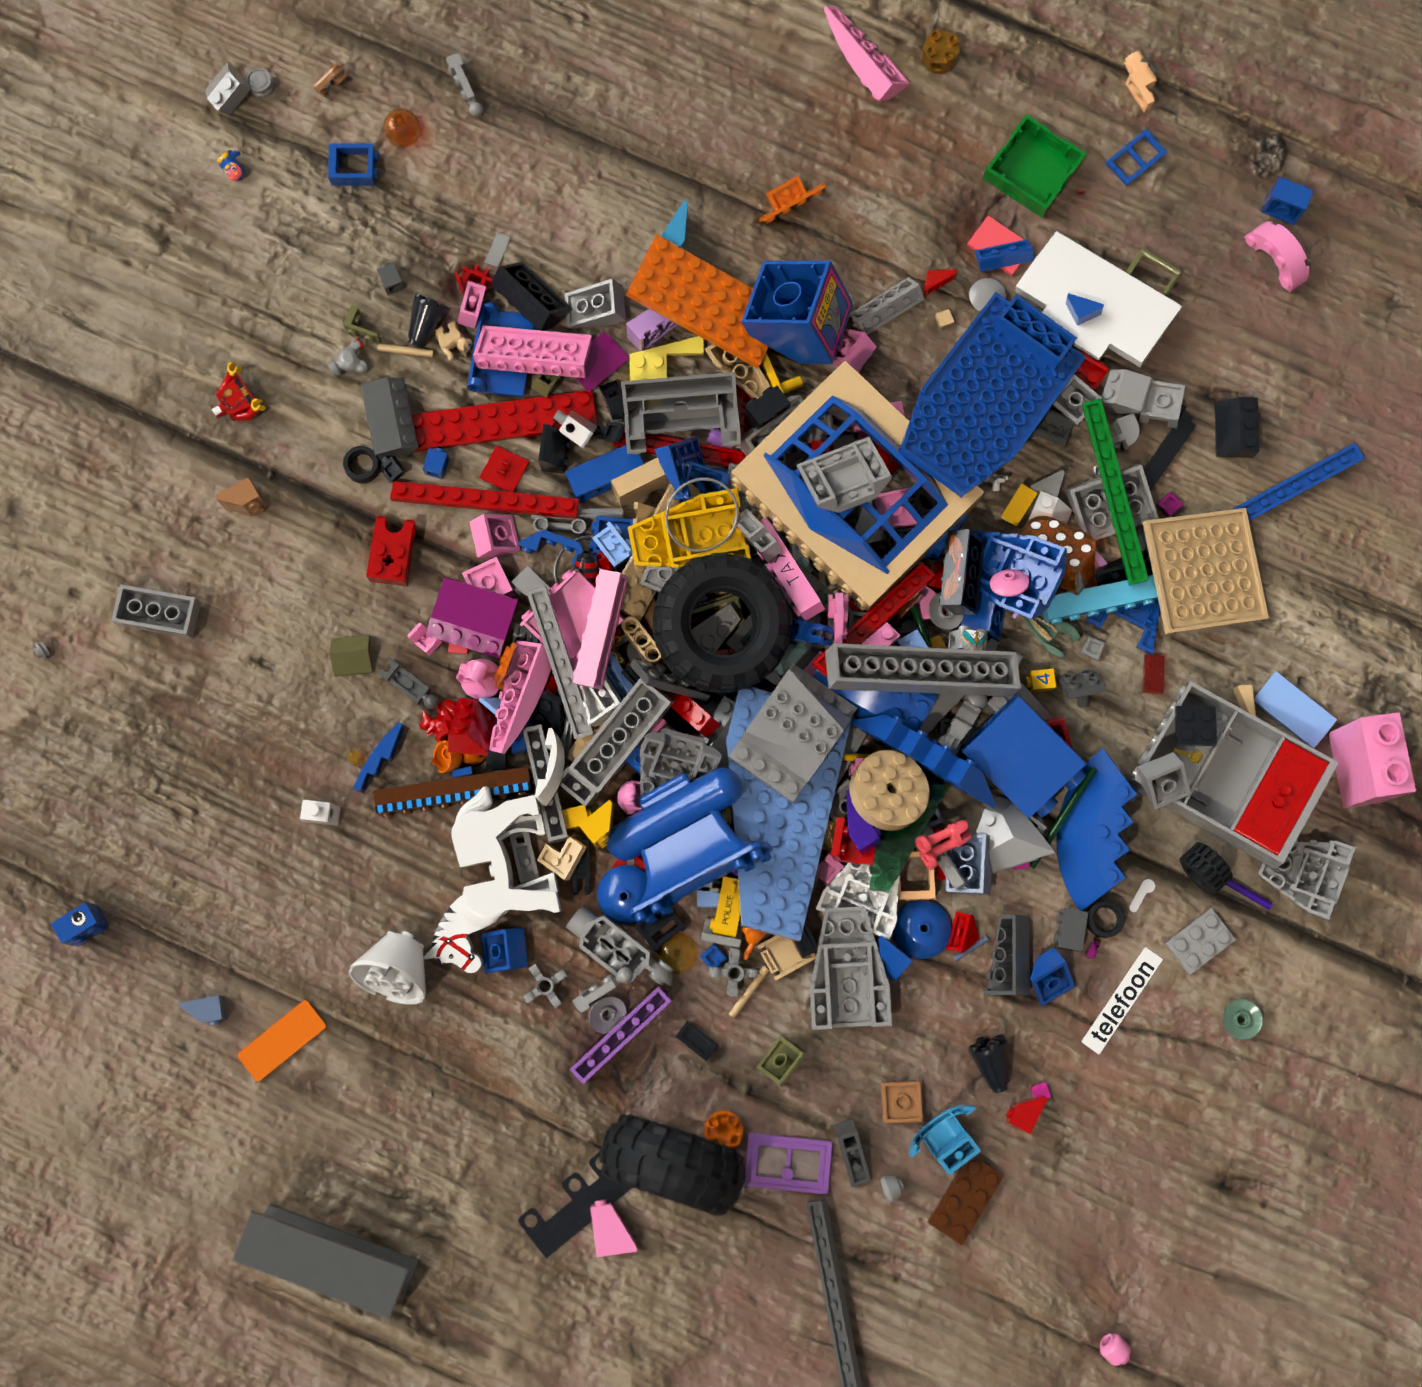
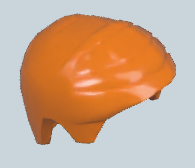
M443 740L438 742L434 748L432 763L439 768V773H449L459 768L462 763V754L448 752V741Z

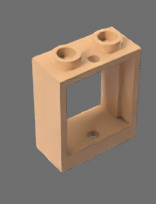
M918 848L916 852H908V849H897V852L892 854V856L897 858H921ZM928 869L929 891L901 892L899 875L898 901L935 899L934 869Z

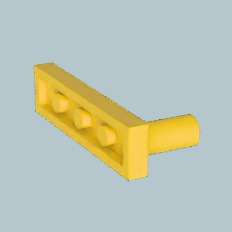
M765 353L760 365L772 388L777 385L785 394L803 387L800 376L779 383L769 357Z

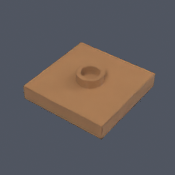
M921 1081L881 1082L883 1123L923 1122Z

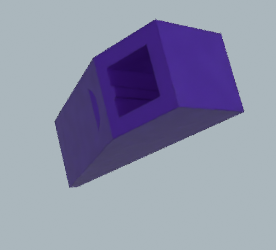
M848 789L846 790L848 831L860 853L864 854L881 843L879 836L882 834L877 827H872L871 824L858 814Z

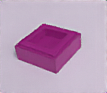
M1170 491L1156 506L1170 518L1184 504Z

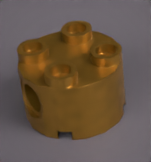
M933 30L924 42L922 51V63L924 62L928 71L934 74H945L954 68L960 51L958 36L948 31Z

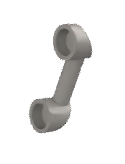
M537 517L533 522V526L538 532L542 530H567L580 535L586 530V523L582 519H575L572 523L548 522L544 517Z

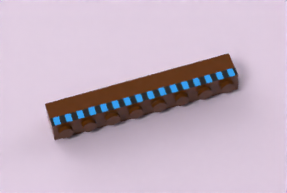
M528 767L373 790L376 814L382 815V818L393 817L394 813L400 812L401 815H409L413 813V810L420 809V812L432 811V807L447 809L451 808L452 804L458 803L459 806H463L476 796L484 786L490 788L491 797L497 798V800L509 799L510 795L525 797L528 796L529 792H532L530 771Z

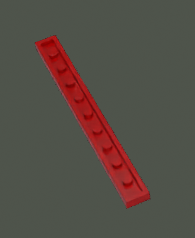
M393 481L390 495L391 501L571 519H577L580 503L579 499L399 481Z

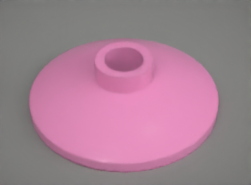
M1015 569L999 571L990 580L991 590L997 595L1005 597L1019 595L1026 591L1029 586L1028 576L1024 572Z

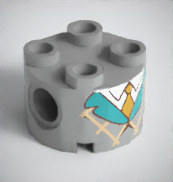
M959 626L958 630L950 631L948 649L987 651V630H970L969 626Z

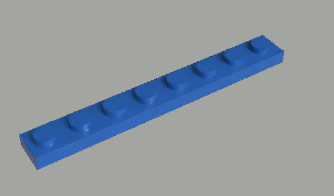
M1353 443L1233 509L1246 508L1248 520L1251 521L1365 458L1356 443Z

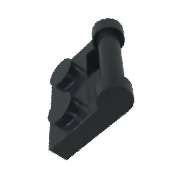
M674 911L667 915H662L661 912L655 914L657 920L653 923L646 924L643 921L634 925L656 953L661 950L660 947L676 934L687 929ZM673 920L676 925L657 941L651 938Z

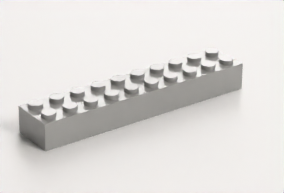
M833 643L825 652L828 689L1012 696L1021 689L1016 652Z

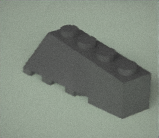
M999 915L994 939L996 946L991 954L993 961L991 970H988L987 978L989 981L987 988L984 990V995L1030 996L1029 916Z

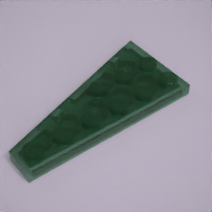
M928 783L929 801L925 811L917 820L899 830L880 829L882 834L879 836L881 843L877 845L869 890L884 893L891 891L916 846L915 839L923 834L947 792L948 786Z

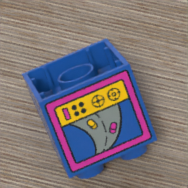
M763 261L741 323L749 336L798 363L833 364L853 306V301L831 261Z

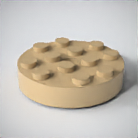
M892 750L875 752L866 757L855 768L851 776L849 788L852 803L858 814L874 827L883 830L905 828L917 820L927 807L929 801L927 778L920 766L903 753Z

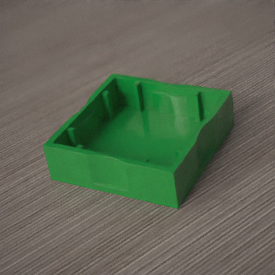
M1026 114L1013 131L1007 144L999 150L987 166L982 179L1043 218L1083 164L1087 153L1066 139L1056 136L1046 126Z

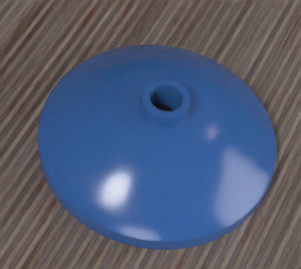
M621 865L609 870L602 877L598 885L597 899L601 910L607 917L621 924L636 922L634 917H630L629 910L636 906L645 894L647 885L646 872L636 866ZM622 892L627 894V899H622Z
M916 900L903 906L897 913V922L893 929V936L898 947L905 954L918 959H928L940 954L948 945L952 933L951 922L945 910L938 904L928 900ZM921 925L927 927L926 932L920 930Z

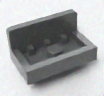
M1049 409L1032 434L1064 447L1074 423L1065 415Z

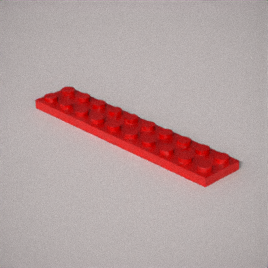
M579 391L550 395L547 398L543 396L412 414L419 447L414 452L428 451L429 448L435 450V448L442 449L542 435L543 424H548L558 429L562 426L553 419L558 409L566 415L574 411L597 425L593 393Z

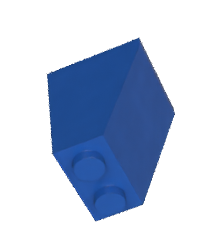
M979 593L977 615H964L962 622L956 628L950 629V631L958 630L959 626H969L970 630L984 629L987 630L988 640L993 638L999 642L1006 609L998 606L983 593Z

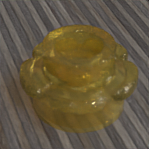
M350 750V753L346 755L354 767H357L359 764L362 765L363 757L357 750L354 752Z

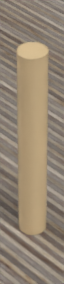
M378 344V351L434 357V350Z
M765 966L760 969L758 977L752 980L728 1013L733 1018L738 1015L769 972V969Z

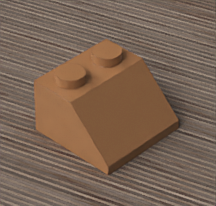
M248 477L215 495L217 501L226 510L249 516L258 515L268 507L257 487Z

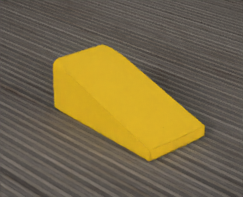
M1021 483L1001 518L1017 527L1038 492Z

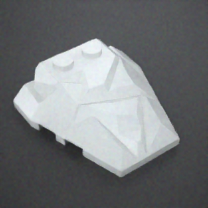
M876 849L872 866L847 863L834 880L823 890L816 910L824 913L825 908L865 906L873 934L879 937L883 936L889 940L897 922L900 859Z

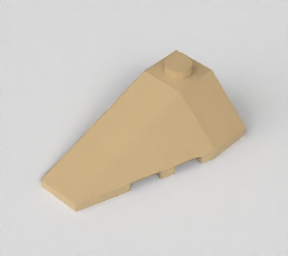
M714 344L705 348V351L718 369L723 373L735 372L736 384L752 398L756 397L758 399L763 395L762 392L771 387L759 367L755 368Z

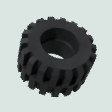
M1197 842L1179 859L1183 870L1189 878L1208 893L1216 894L1233 878L1231 869L1216 851L1203 843Z

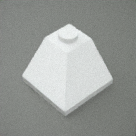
M1040 491L1023 531L1036 536L1046 534L1048 541L1059 544L1060 541L1055 539V535L1059 532H1064L1072 509L1058 497ZM1057 520L1060 525L1057 528H1050L1048 522ZM1033 521H1039L1042 526L1040 529L1034 530L1030 527V524Z

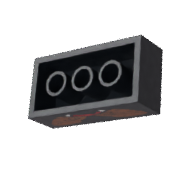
M970 529L948 530V535L945 539L946 553L943 557L944 571L941 576L942 589L939 594L940 605L955 615H977L985 540Z

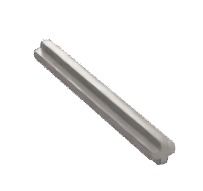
M579 508L577 519H596V516L624 518V509ZM531 515V518H532V519H536L537 517H544V518H546V519H571V518H560V517Z

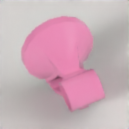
M483 658L462 662L456 679L461 683L463 690L468 696L479 700L481 697L492 698L500 690L495 688L496 680H493L499 668L497 664Z

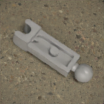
M459 53L447 57L446 61L449 71L457 87L461 86L462 91L460 93L463 101H467L469 104L470 114L475 117L480 116L483 112V106L476 102L475 95L464 74L466 72Z
M624 967L615 976L612 974L608 975L602 980V984L599 985L597 982L582 991L578 997L573 999L574 1005L581 1013L599 1000V997L617 987L621 982H630L633 978L632 971Z

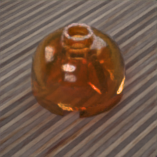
M395 109L384 120V132L391 144L407 147L418 140L421 128L413 112L407 109Z

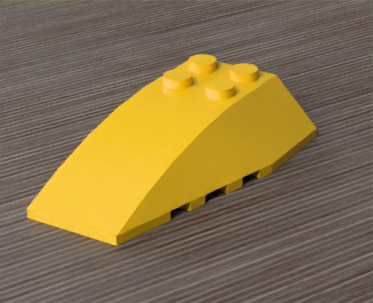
M733 488L730 490L736 498L739 515V508L741 507L738 490L737 488ZM727 490L700 494L670 508L668 511V524L671 533L677 541L692 549H707L719 544L727 537L734 524L732 519L735 518L736 510L733 498ZM665 511L628 527L635 566L681 568L687 562L697 557H703L712 553L742 555L751 559L748 544L746 545L744 535L737 526L725 543L706 552L689 551L676 544L667 531Z

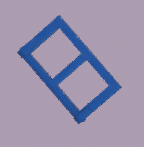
M1145 129L1114 156L1105 161V164L1125 186H1128L1161 159L1167 151L1153 137L1150 131ZM1142 138H1145L1158 152L1147 163L1131 148ZM1125 152L1141 167L1129 178L1114 163Z

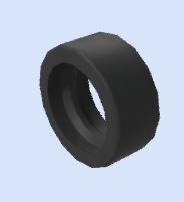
M366 446L351 448L343 459V467L347 476L356 483H369L380 472L381 464L378 457L375 456L371 448ZM367 455L372 459L373 467L368 473L358 475L352 471L351 462L356 456Z
M1104 900L1096 902L1089 907L1086 925L1092 934L1100 938L1116 936L1121 932L1125 924V915L1118 904L1113 901ZM1100 908H1109L1115 913L1117 920L1114 928L1111 930L1103 931L1095 925L1094 915Z

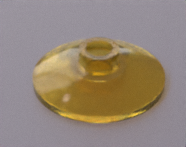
M676 934L660 947L661 950L657 952L658 960H663L674 969L672 973L687 971L696 960L695 944L689 937L683 934ZM675 949L680 950V956L675 957L673 951Z

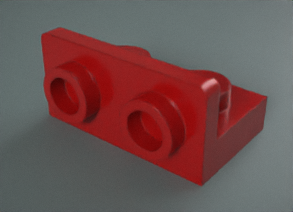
M1079 351L1086 358L1074 374L1092 390L1096 391L1109 369L1104 363L1095 361L1090 358L1089 354Z

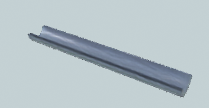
M987 936L978 940L965 953L955 955L956 962L989 941Z

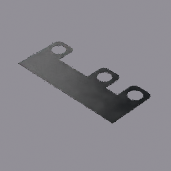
M600 1152L589 1161V1165L598 1175L599 1179L588 1186L580 1174L573 1173L563 1181L562 1187L572 1201L545 1222L533 1208L519 1217V1224L545 1258H548L592 1221L591 1205H594L595 1201L606 1199L607 1203L612 1202L613 1204L632 1188L609 1180L601 1173V1170L596 1168L595 1161L600 1157ZM571 1179H578L581 1183V1188L577 1192H572L568 1188V1183ZM532 1214L536 1216L537 1224L535 1227L529 1228L525 1225L524 1220L527 1215Z

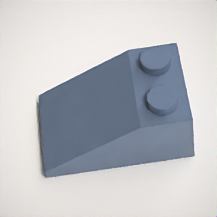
M972 834V838L961 847L948 850L949 857L967 884L955 891L946 877L945 892L991 896L992 876L988 834Z

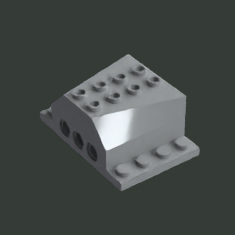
M793 664L728 756V759L793 803L848 725L857 707Z

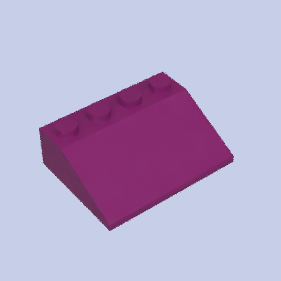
M444 577L430 617L426 636L500 658L505 650L518 599Z

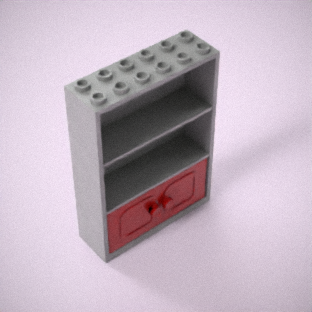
M1191 681L1187 686L1183 684L1174 698L1178 701H1174L1165 714L1168 718L1164 717L1163 721H1161L1156 730L1159 734L1155 733L1147 745L1149 751L1145 750L1137 764L1141 766L1174 752L1184 763L1191 795L1164 805V807L1274 869L1279 867L1286 860L1339 762ZM1175 706H1216L1217 745L1176 746ZM1136 766L1128 780L1131 781V785L1137 792L1148 797Z

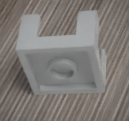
M1153 380L1143 413L1140 414L1139 422L1148 424L1150 418L1168 421L1167 427L1177 428L1185 385Z

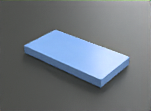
M1276 671L1254 697L1255 705L1312 748L1318 745L1337 720Z

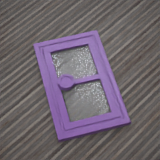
M749 1133L744 1186L828 1195L832 1141Z

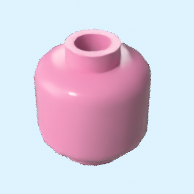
M1107 1334L1100 1342V1353L1110 1364L1118 1366L1128 1362L1131 1348L1120 1335Z

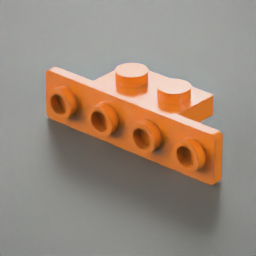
M795 176L765 194L773 210L758 218L759 221L769 223L776 219L775 215L779 213L783 215L791 211V206L795 204L799 206L807 202V197L811 195L813 197L823 193L822 189L826 187L825 183L806 191L799 176Z

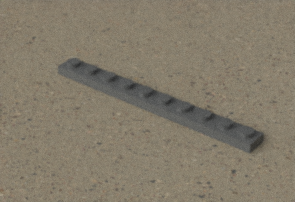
M827 1200L810 1201L806 1204L841 1387H862Z

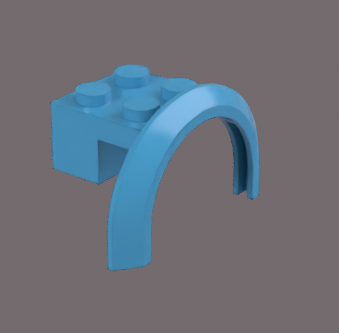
M971 1104L956 1105L937 1115L913 1137L908 1150L909 1156L912 1158L921 1151L919 1145L923 1141L943 1170L948 1175H951L981 1152L971 1136L955 1117L958 1114H965L967 1116L977 1108Z

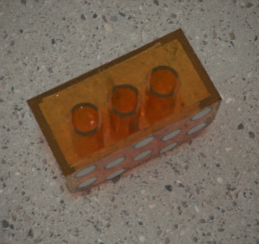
M1050 516L1034 517L1019 531L1018 535H1033L1067 549L1066 572L1059 587L1078 596L1095 574L1096 542L1094 538L1081 529L1072 527L1064 521H1059Z

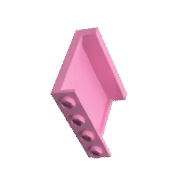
M577 568L573 572L569 569L562 576L564 581L560 585L555 583L548 590L573 669L578 662L577 655L579 650H581L583 642L582 634L586 629V618L592 604L591 597L596 588ZM528 610L521 617L523 621L520 625H524L543 643L534 613ZM621 613L619 615L617 626L625 619V617Z

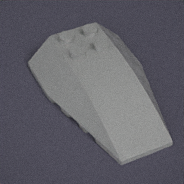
M865 906L825 908L810 986L812 1030L838 1027L892 1026L890 985Z

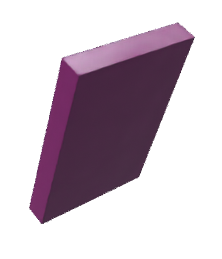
M604 331L591 343L585 365V378L576 377V379L590 393L628 362L630 358Z

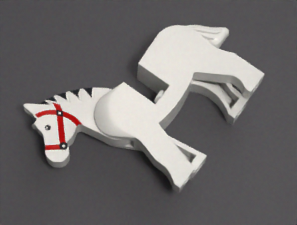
M484 786L476 796L462 806L452 828V840L460 867H470L491 862L492 865H489L491 877L494 876L495 880L464 887L463 895L443 915L432 940V949L424 956V959L435 958L440 964L454 963L467 973L477 972L482 968L484 962L479 954L473 952V944L469 939L471 933L495 924L510 910L533 911L545 909L553 913L562 911L558 892H560L554 872L514 887L512 866L507 849L503 843L510 835L520 832H531L541 836L547 835L543 815H541L539 802L535 795L505 801L500 806L487 811L492 806L490 788Z

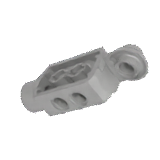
M582 906L567 924L566 928L580 938L579 948L613 975H616L621 968L627 967L633 973V978L630 981L633 982L646 968L650 971L648 976L661 986L664 983L669 986L672 985V972L674 969L661 959L658 962L654 960L651 950L609 917L601 916L598 918Z

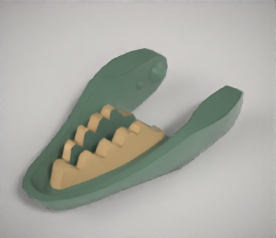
M1040 614L1034 620L1024 617L1028 627L1041 644L1051 654L1061 660L1065 658L1064 653L1051 645L1057 635L1065 633L1073 641L1078 642L1080 640L1077 630L1064 621L1051 625V622H1044L1043 614Z

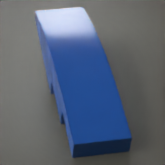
M398 722L372 751L359 773L353 787L354 790L364 793L370 775L378 778L384 760L392 762L405 728L402 723Z

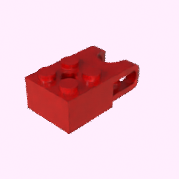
M379 515L376 517L366 574L370 582L408 586L416 533L415 520H405L402 530L397 533H391L388 531V521L385 516Z

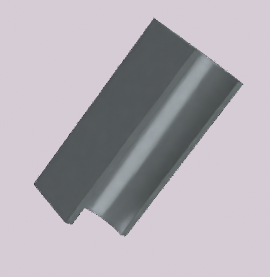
M269 1204L264 1215L251 1211L232 1261L390 1319L403 1307L420 1259Z

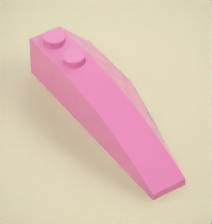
M826 6L824 8L839 47L861 79V83L870 89L872 96L876 100H890L911 84L886 54L881 55L875 50L877 46L873 42L870 43L863 38L865 34L860 29L851 26L852 22L836 6Z
M518 640L515 642L516 646L502 681L504 688L499 694L501 704L500 709L496 710L495 715L498 720L497 725L493 727L489 750L492 752L505 754L526 725L540 699L551 671V665L543 644Z

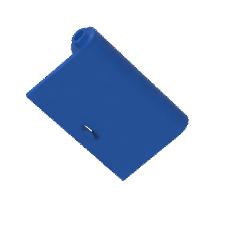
M485 302L480 308L473 354L483 325L534 330V326L521 313L501 312L495 303ZM472 354L467 388L470 391L524 397L527 373L476 368Z

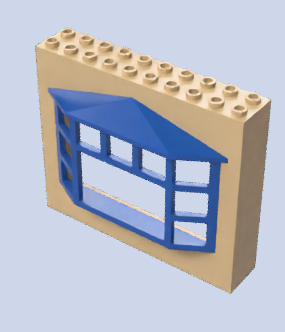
M844 361L731 471V486L737 488L738 493L741 491L746 496L745 500L751 506H757L760 509L758 512L765 519L769 518L773 522L772 526L778 532L782 531L787 535V541L792 545L796 544L800 548V553L805 558H810L818 571H824L828 575L827 579L833 585L837 584L841 588L840 591L843 595H848V599L851 597L856 602L854 605L861 612H868L948 533V530H951L979 503L984 491L977 486L961 498L900 454L898 451L909 420L851 365ZM834 405L849 417L835 431L819 420ZM853 422L916 481L884 515L878 513L868 502L860 504L877 520L862 536L844 520L855 507L842 511L840 514L819 508L806 483L799 477L800 472L798 468L792 471L779 461L793 445L809 455L807 460L820 456ZM813 425L830 435L815 451L799 441ZM921 486L937 501V505L924 518H921L908 502V499ZM901 506H904L917 522V525L903 539L887 521ZM881 526L886 529L897 543L883 559L867 543V539Z

